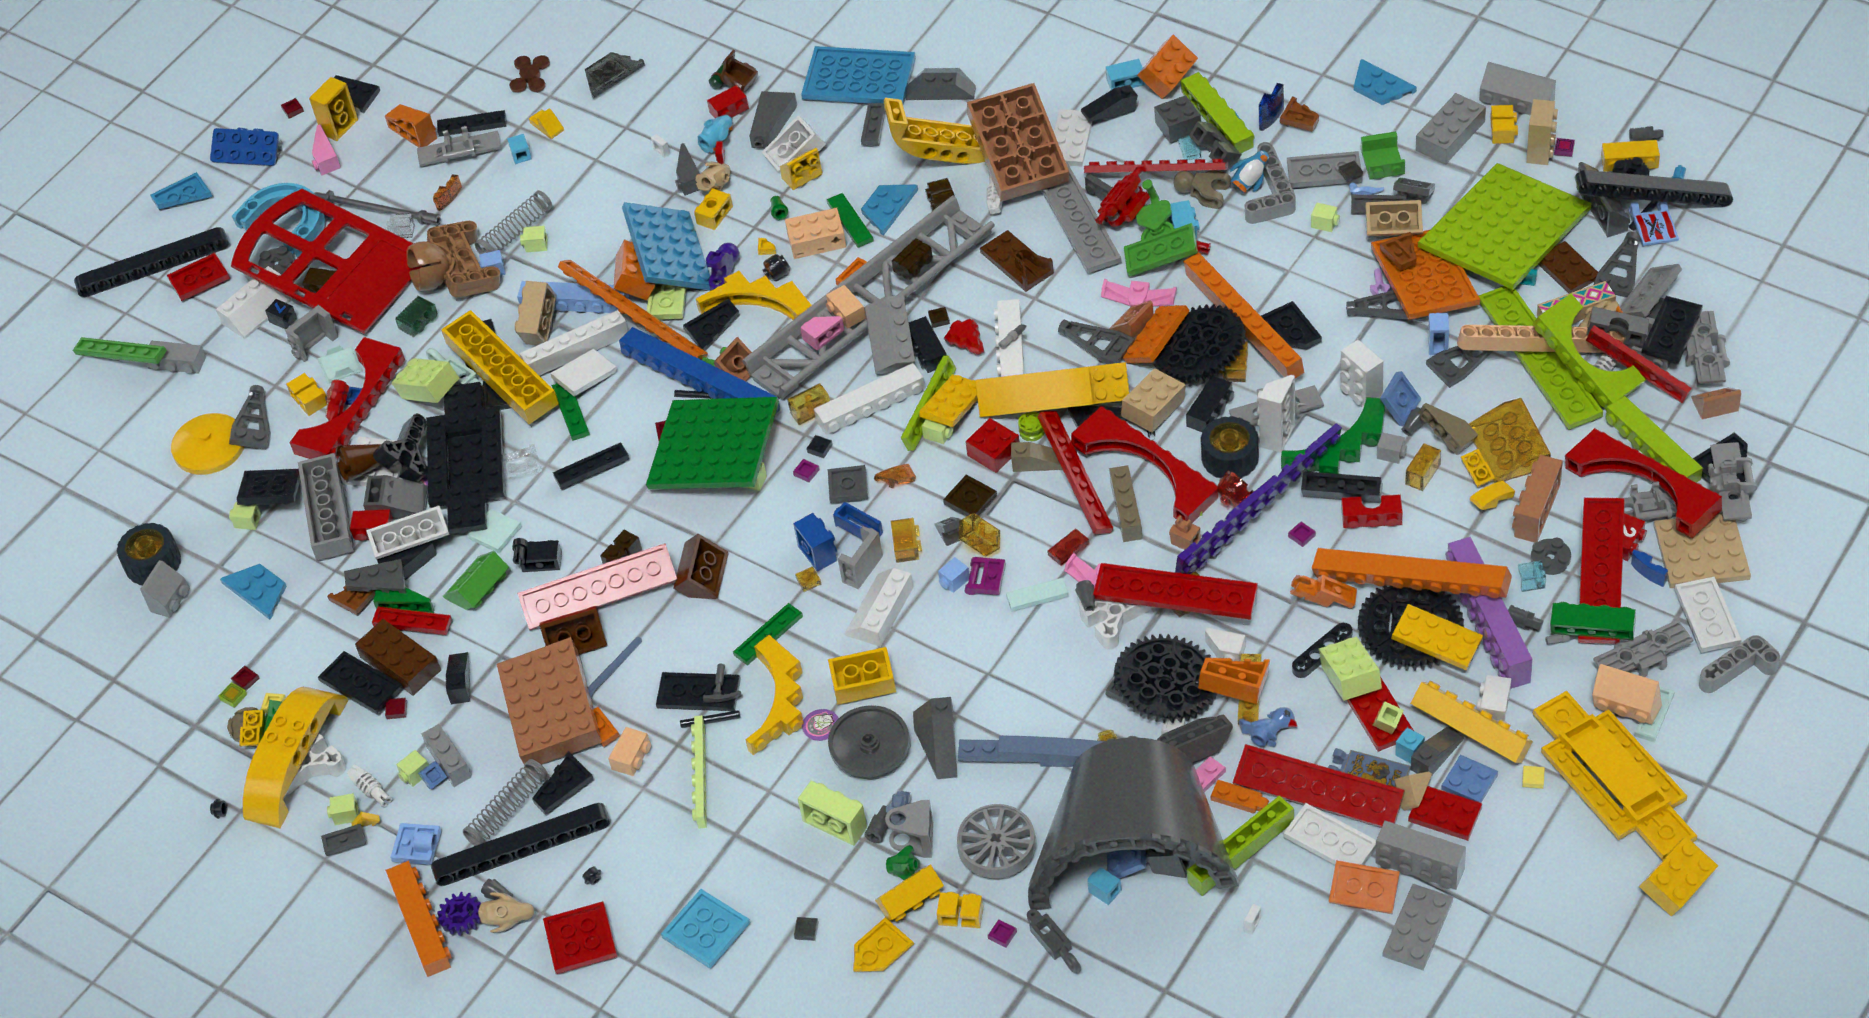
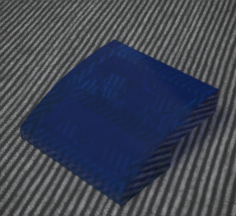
M1277 83L1272 94L1264 93L1259 103L1260 131L1270 127L1284 110V84Z

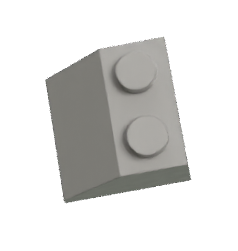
M161 560L158 561L140 588L150 612L169 618L178 609L180 602L189 590L185 578Z

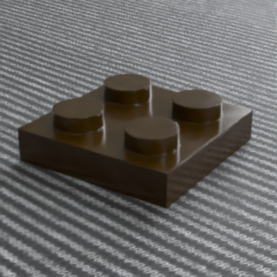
M966 474L943 499V503L975 521L997 496V490Z

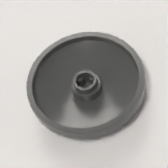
M876 705L861 706L846 712L833 724L828 737L829 752L834 763L844 772L857 777H876L890 772L904 760L910 744L909 732L904 720L891 709Z

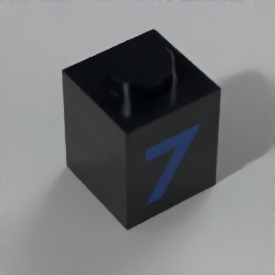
M275 299L265 310L269 322L283 329H287L297 318L293 306L278 299Z

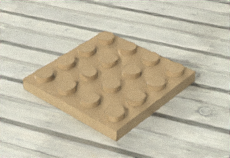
M1722 513L1717 514L1693 538L1676 530V518L1654 521V529L1664 568L1668 569L1667 580L1669 588H1675L1676 584L1715 577L1717 583L1750 580L1751 573L1736 520L1723 521Z

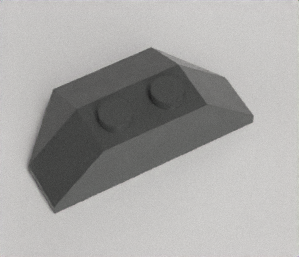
M925 68L908 84L906 100H975L976 85L960 68Z
M1224 714L1217 717L1200 718L1162 734L1157 740L1180 749L1193 763L1219 752L1233 729V725Z

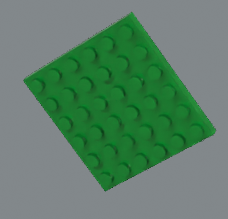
M778 398L672 400L646 482L647 488L755 487L779 404Z

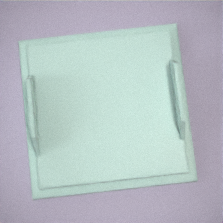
M338 345L327 349V354L318 358L328 384L332 380H340L362 372L352 346L343 349Z

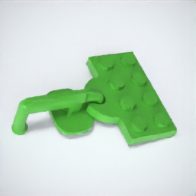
M1149 179L1142 183V187L1148 192L1151 204L1142 207L1136 215L1138 225L1146 229L1141 235V241L1124 246L1126 269L1129 277L1198 253L1194 226L1190 223L1174 228L1173 224L1166 221L1172 214L1171 204L1167 200L1160 201L1153 183Z

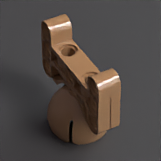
M469 220L429 228L427 231V242H417L407 248V264L409 268L431 264V266L409 272L416 290L430 291L436 289L445 280L450 294L454 297H463L499 288V268L494 266L481 268L469 245L477 240V224Z

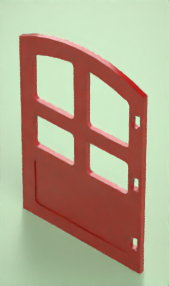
M304 189L289 194L265 210L242 236L231 262L232 268L313 309L317 305L321 306L330 313L331 318L363 334L370 329L410 284L412 280L409 272L423 268L426 265L413 268L408 267L407 248L414 243ZM303 204L333 218L313 241H308L273 223ZM346 226L368 235L347 259L325 249ZM263 234H267L302 252L282 275H276L249 261L252 251ZM314 260H319L337 269L317 293H312L294 284ZM252 268H254V269L258 270L259 273L256 274V273H254V272H252V271H250V270H251ZM298 291H300V292L304 293L305 295H304V297H301V296L297 295L296 293H297ZM346 314L352 318L349 321L342 316Z

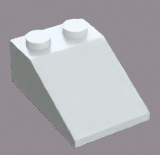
M798 115L762 153L775 169L781 173L779 166L808 150L817 148L819 152L826 143Z

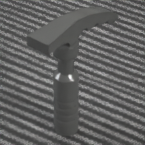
M722 663L717 665L716 689H714L713 695H703L704 702H722L741 696V691L721 695L722 691L720 689L723 685L725 665Z

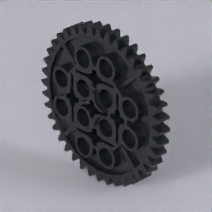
M1206 304L1204 308L1199 305L1196 310L1192 307L1153 364L1157 370L1178 381L1180 380L1182 383L1186 380L1188 384L1192 380L1198 383L1200 378L1205 381L1207 376L1211 379L1213 373L1219 375V370L1225 371L1224 366H1231L1230 361H1236L1235 356H1240L1239 351L1243 350L1242 345L1245 344L1244 339H1246L1245 326L1240 316L1236 312L1233 313L1232 309L1228 310L1226 306L1222 308L1221 305L1216 307L1213 304L1209 308L1208 304Z
M1384 585L1382 590L1376 588L1375 593L1371 592L1370 598L1366 597L1365 603H1362L1358 616L1359 637H1361V642L1365 643V649H1370V655L1376 653V660L1381 657L1383 658V664L1390 661V667L1397 664V669H1400L1403 665L1406 671H1408L1410 666H1412L1414 671L1417 670V666L1424 670L1426 664L1430 668H1432L1433 662L1440 665V659L1391 639L1407 605L1410 604L1464 627L1463 612H1460V605H1456V599L1451 600V594L1445 595L1446 591L1434 592L1428 589L1415 590L1408 587L1396 588ZM1390 613H1392L1391 632H1389Z
M1159 634L1158 638L1151 635L1150 640L1144 636L1143 642L1140 639L1136 640V644L1131 642L1130 647L1126 646L1124 652H1120V657H1117L1113 674L1114 683L1116 684L1115 690H1118V696H1122V702H1127V707L1134 706L1133 712L1140 710V716L1146 713L1147 719L1154 716L1156 722L1159 718H1162L1163 723H1166L1167 719L1174 723L1176 718L1179 722H1182L1184 717L1189 721L1190 715L1197 718V713L1203 714L1204 709L1208 710L1209 705H1212L1214 699H1216L1217 693L1198 688L1201 668L1205 658H1210L1211 655H1205V649L1199 651L1200 645L1193 647V641L1185 643V638H1182L1181 641L1178 640L1177 635L1173 639H1171L1169 634H1167L1166 638H1163L1162 634Z

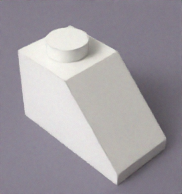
M1206 627V643L1217 658H1231L1232 661L1242 660L1246 647L1245 635Z

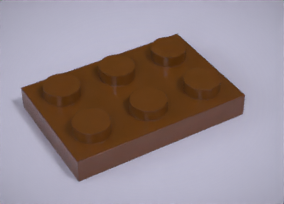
M1566 241L1555 246L1538 263L1568 294L1592 284L1598 274V271Z

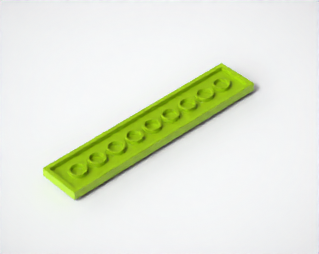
M1503 286L1479 295L1480 305L1494 325L1533 326L1532 324L1537 319L1515 288L1512 290ZM1513 351L1568 430L1603 417V410L1593 396L1585 389L1580 379L1573 375L1568 365L1561 361L1556 352Z

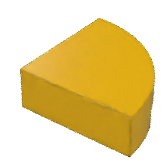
M758 238V255L776 254V248L773 243L765 238Z
M360 812L351 824L352 826L361 824L362 827L371 824L374 826L379 823L380 818L379 815Z

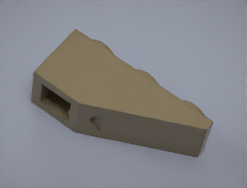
M1423 404L1418 412L1421 419L1429 424L1434 433L1456 455L1470 446L1478 436L1465 420L1430 404Z

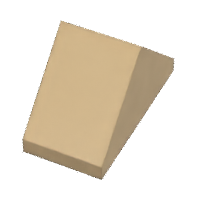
M1424 772L1394 779L1396 788L1405 790L1401 803V808L1404 811L1419 807L1432 773Z

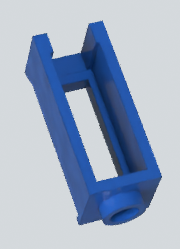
M846 502L834 511L835 526H839L862 539L860 531L862 527L860 526L879 532V537L883 534L881 521Z

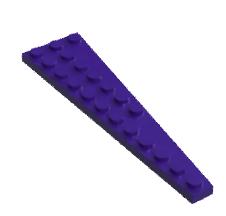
M1335 423L1307 447L1304 455L1298 454L1291 466L1286 464L1278 477L1273 475L1230 511L1225 518L1226 521H1218L1211 533L1206 531L1202 535L1198 544L1193 542L1177 556L1175 572L1194 575L1193 572L1196 569H1202L1210 556H1216L1224 543H1230L1238 530L1240 532L1243 531L1251 518H1257L1265 505L1267 507L1271 505L1278 493H1284L1291 481L1295 482L1298 480L1305 468L1308 470L1318 456L1322 457L1331 444L1335 445L1341 439L1342 427Z

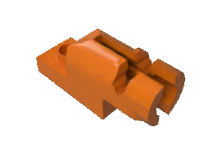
M1296 575L1291 582V586L1294 589L1290 591V594L1299 598L1304 597V600L1317 603L1326 608L1333 602L1352 608L1356 603V588L1325 575H1321L1317 580L1304 575Z

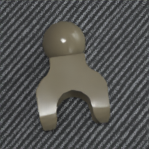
M1210 170L1205 173L1196 172L1195 176L1189 171H1181L1175 175L1173 183L1176 190L1181 193L1191 191L1190 196L1196 197L1202 206L1219 209L1223 205L1224 198L1222 193L1216 190L1228 189L1231 184V177L1229 174L1217 170Z

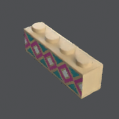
M1606 281L1572 292L1573 296L1584 307L1574 318L1572 324L1584 320L1592 307L1602 301H1607L1608 303L1616 301V295ZM1569 294L1538 304L1537 317Z

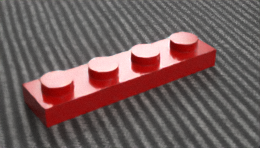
M377 607L372 620L373 627L384 619L398 630L447 635L452 622L451 615Z

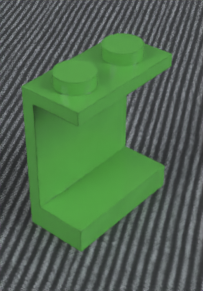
M1396 131L1361 137V153L1369 180L1405 174V159L1401 160Z

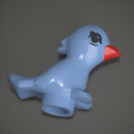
M1280 707L1270 712L1267 717L1271 719H1260L1254 722L1239 719L1242 733L1250 734L1252 742L1258 746H1265L1267 743L1269 747H1275L1276 734L1279 730L1287 727H1298L1292 710L1286 707Z

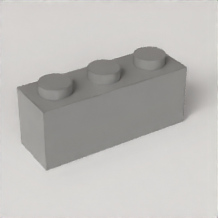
M151 340L149 345L164 346L167 351L159 364L147 363V366L154 370L160 369L199 374L206 356L201 345Z
M439 724L421 733L427 749L446 774L453 787L471 778L466 762Z

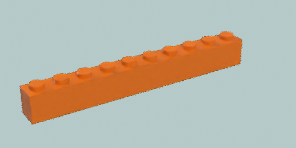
M1199 252L1183 261L1186 276L1216 307L1221 305L1224 308L1226 306L1228 310L1232 309L1233 313L1236 312L1240 316L1245 326L1246 338L1283 377L1294 375L1297 378L1305 373L1302 358Z
M1317 548L1311 568L1317 578L1325 575L1343 583L1350 581L1358 584H1375L1377 586L1389 585L1396 588L1408 587L1415 590L1428 589L1434 592L1447 591L1453 594L1466 593L1472 596L1486 595L1492 598H1506L1512 579L1507 566Z

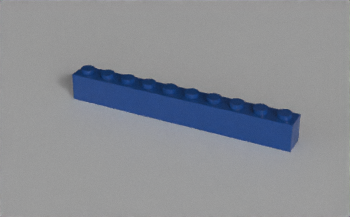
M634 327L619 340L621 353L625 356H629L639 363L651 367L653 370H658L668 377L694 388L698 392H706L713 399L777 397ZM778 404V407H777L776 414L780 411V405H779V404Z

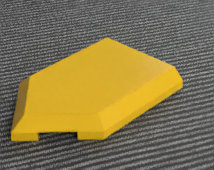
M885 917L854 944L853 971H884L913 946L914 942Z

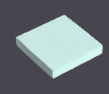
M490 509L487 512V529L471 531L468 537L470 540L500 553L522 526L520 522Z

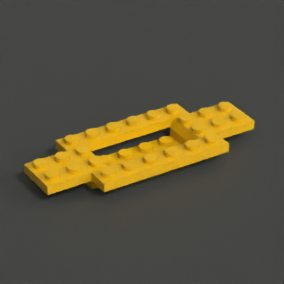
M1568 691L1533 709V715L1555 739L1543 746L1541 753L1618 840L1636 830L1662 860L1685 836L1692 842L1697 840L1695 832L1673 809L1687 801V795L1609 709L1596 717L1593 714L1589 716ZM1571 752H1576L1624 806L1623 810Z

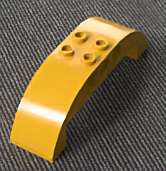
M884 98V108L891 135L903 151L929 160L962 164L985 162L972 125L906 117L902 100Z
M303 686L292 691L284 699L259 742L250 762L243 793L244 820L281 828L289 813L283 798L329 713L341 715L348 702L346 696Z

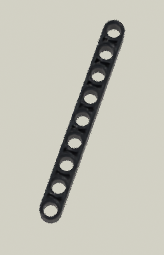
M1582 170L1575 175L1579 193L1583 195L1726 207L1733 202L1730 188L1724 182Z
M221 227L195 234L82 273L74 279L77 293L81 297H89L222 251L228 247L229 241L225 230Z
M594 803L435 860L431 864L435 882L439 886H446L607 828L610 825V819L603 803Z

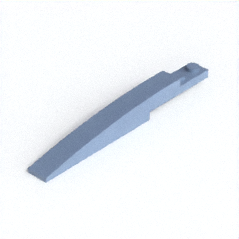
M999 735V740L959 739L958 761L1040 762V767H1073L1075 761L1082 753L1105 741Z

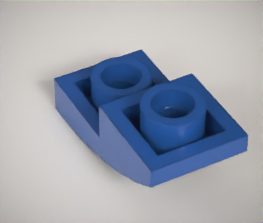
M1633 550L1631 565L1649 581L1664 587L1667 582L1668 569L1653 564V557L1647 553Z

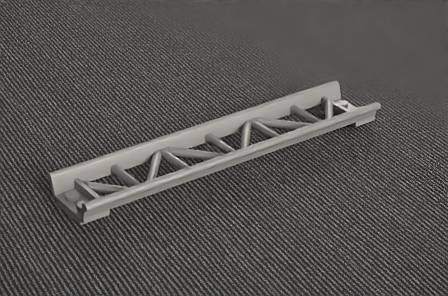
M952 195L830 292L845 285L851 293L858 292L873 303L879 300V298L862 286L882 271L885 297L892 296L889 267L892 268L891 260L917 238L931 246L941 255H933L931 263L937 264L919 278L913 276L910 279L913 283L896 295H904L905 299L973 244H979L989 236L995 224L990 221L983 226L962 212L956 197ZM941 223L948 227L950 251L927 236ZM955 231L967 239L958 247ZM825 295L745 357L742 362L746 366L748 374L753 377L757 384L769 393L784 399L799 387V382L868 328L867 320L863 321L855 329H847L844 326L843 332L847 335L827 351L826 345L819 349V355L798 341L796 337L801 334L800 327L813 317L833 316L832 314L834 313H830L826 307L827 299ZM789 344L796 347L812 360L770 358ZM781 367L805 368L793 377Z

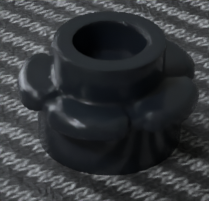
M216 799L210 805V813L217 819L226 816V802Z
M595 866L589 868L582 875V878L585 880L584 883L595 885L600 881L602 871L598 870Z

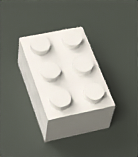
M1356 340L1341 350L1340 388L1345 394L1353 398L1357 405L1364 408L1366 397L1380 398L1383 394L1384 361L1360 340Z

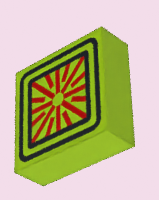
M231 682L218 697L224 703L235 708L247 695V692Z

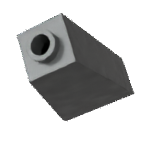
M761 91L749 135L752 148L765 149L778 136L797 108L795 93Z

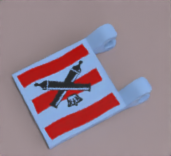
M1659 201L1657 203L1659 211L1640 213L1638 202L1630 203L1631 207L1628 210L1633 217L1643 246L1679 240L1667 202Z

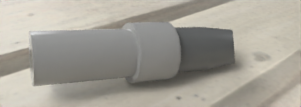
M1020 324L1010 331L998 343L1000 348L1004 349L1009 343L1017 339L1027 326Z
M1557 634L1547 636L1545 640L1547 645L1558 642H1568L1572 639H1577L1578 636Z

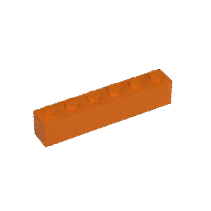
M406 861L387 869L386 873L427 977L451 968L449 959L452 958L448 947L443 948L442 943L446 941L442 931L437 932L435 928L439 924L435 914L430 915L429 913L433 909L429 899L424 900L423 895L426 894L422 882L418 884L416 880L420 878L416 867L412 868L410 862Z

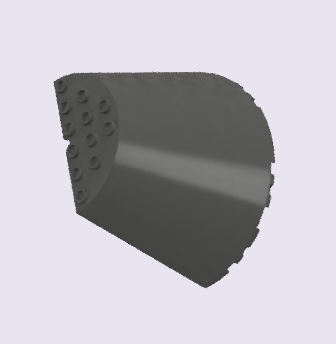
M1136 736L1108 739L1082 753L1073 765L1029 882L1028 903L1030 910L1051 908L1050 886L1054 882V876L1058 877L1067 868L1068 862L1076 863L1084 856L1090 857L1117 850L1155 849L1157 852L1163 853L1165 849L1173 850V855L1188 861L1191 857L1196 860L1197 866L1206 868L1218 889L1239 886L1237 875L1190 758L1180 749L1168 743L1154 739L1138 738Z

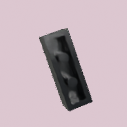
M926 316L908 322L914 355L917 354L919 356L920 366L925 367L927 373L935 371L942 357L947 356L942 344Z
M1212 375V378L1208 380L1186 413V427L1202 432L1208 423L1222 415L1228 401L1231 402L1234 396L1232 382Z

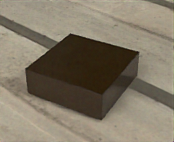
M946 307L928 311L932 328L950 324Z

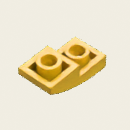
M1479 449L1461 456V460L1477 488L1495 480Z
M1499 481L1474 493L1470 497V501L1477 508L1486 510L1497 507L1498 500L1514 497L1515 490L1504 481Z
M264 710L244 711L243 727H240V747L258 746L263 736Z

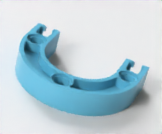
M295 183L270 185L251 195L232 215V218L238 228L242 229L244 226L245 230H247L265 210L289 194L300 189H304L312 194L314 193L307 187ZM303 204L296 208L303 212L300 223L291 233L308 241H313L324 229L325 215ZM283 243L292 255L294 252L297 258L301 255V251Z

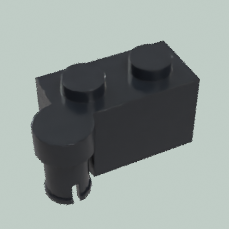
M524 538L513 540V563L519 564V559H521L520 566L522 572L560 570L562 551L558 540L528 542Z

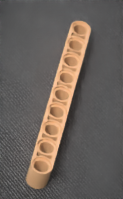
M1464 325L1460 329L1457 340L1458 347L1463 350L1556 352L1549 347L1544 337L1537 333L1534 326ZM1572 327V340L1578 352L1604 353L1586 341L1588 336L1586 335L1587 327ZM1607 332V334L1624 344V336L1620 332Z

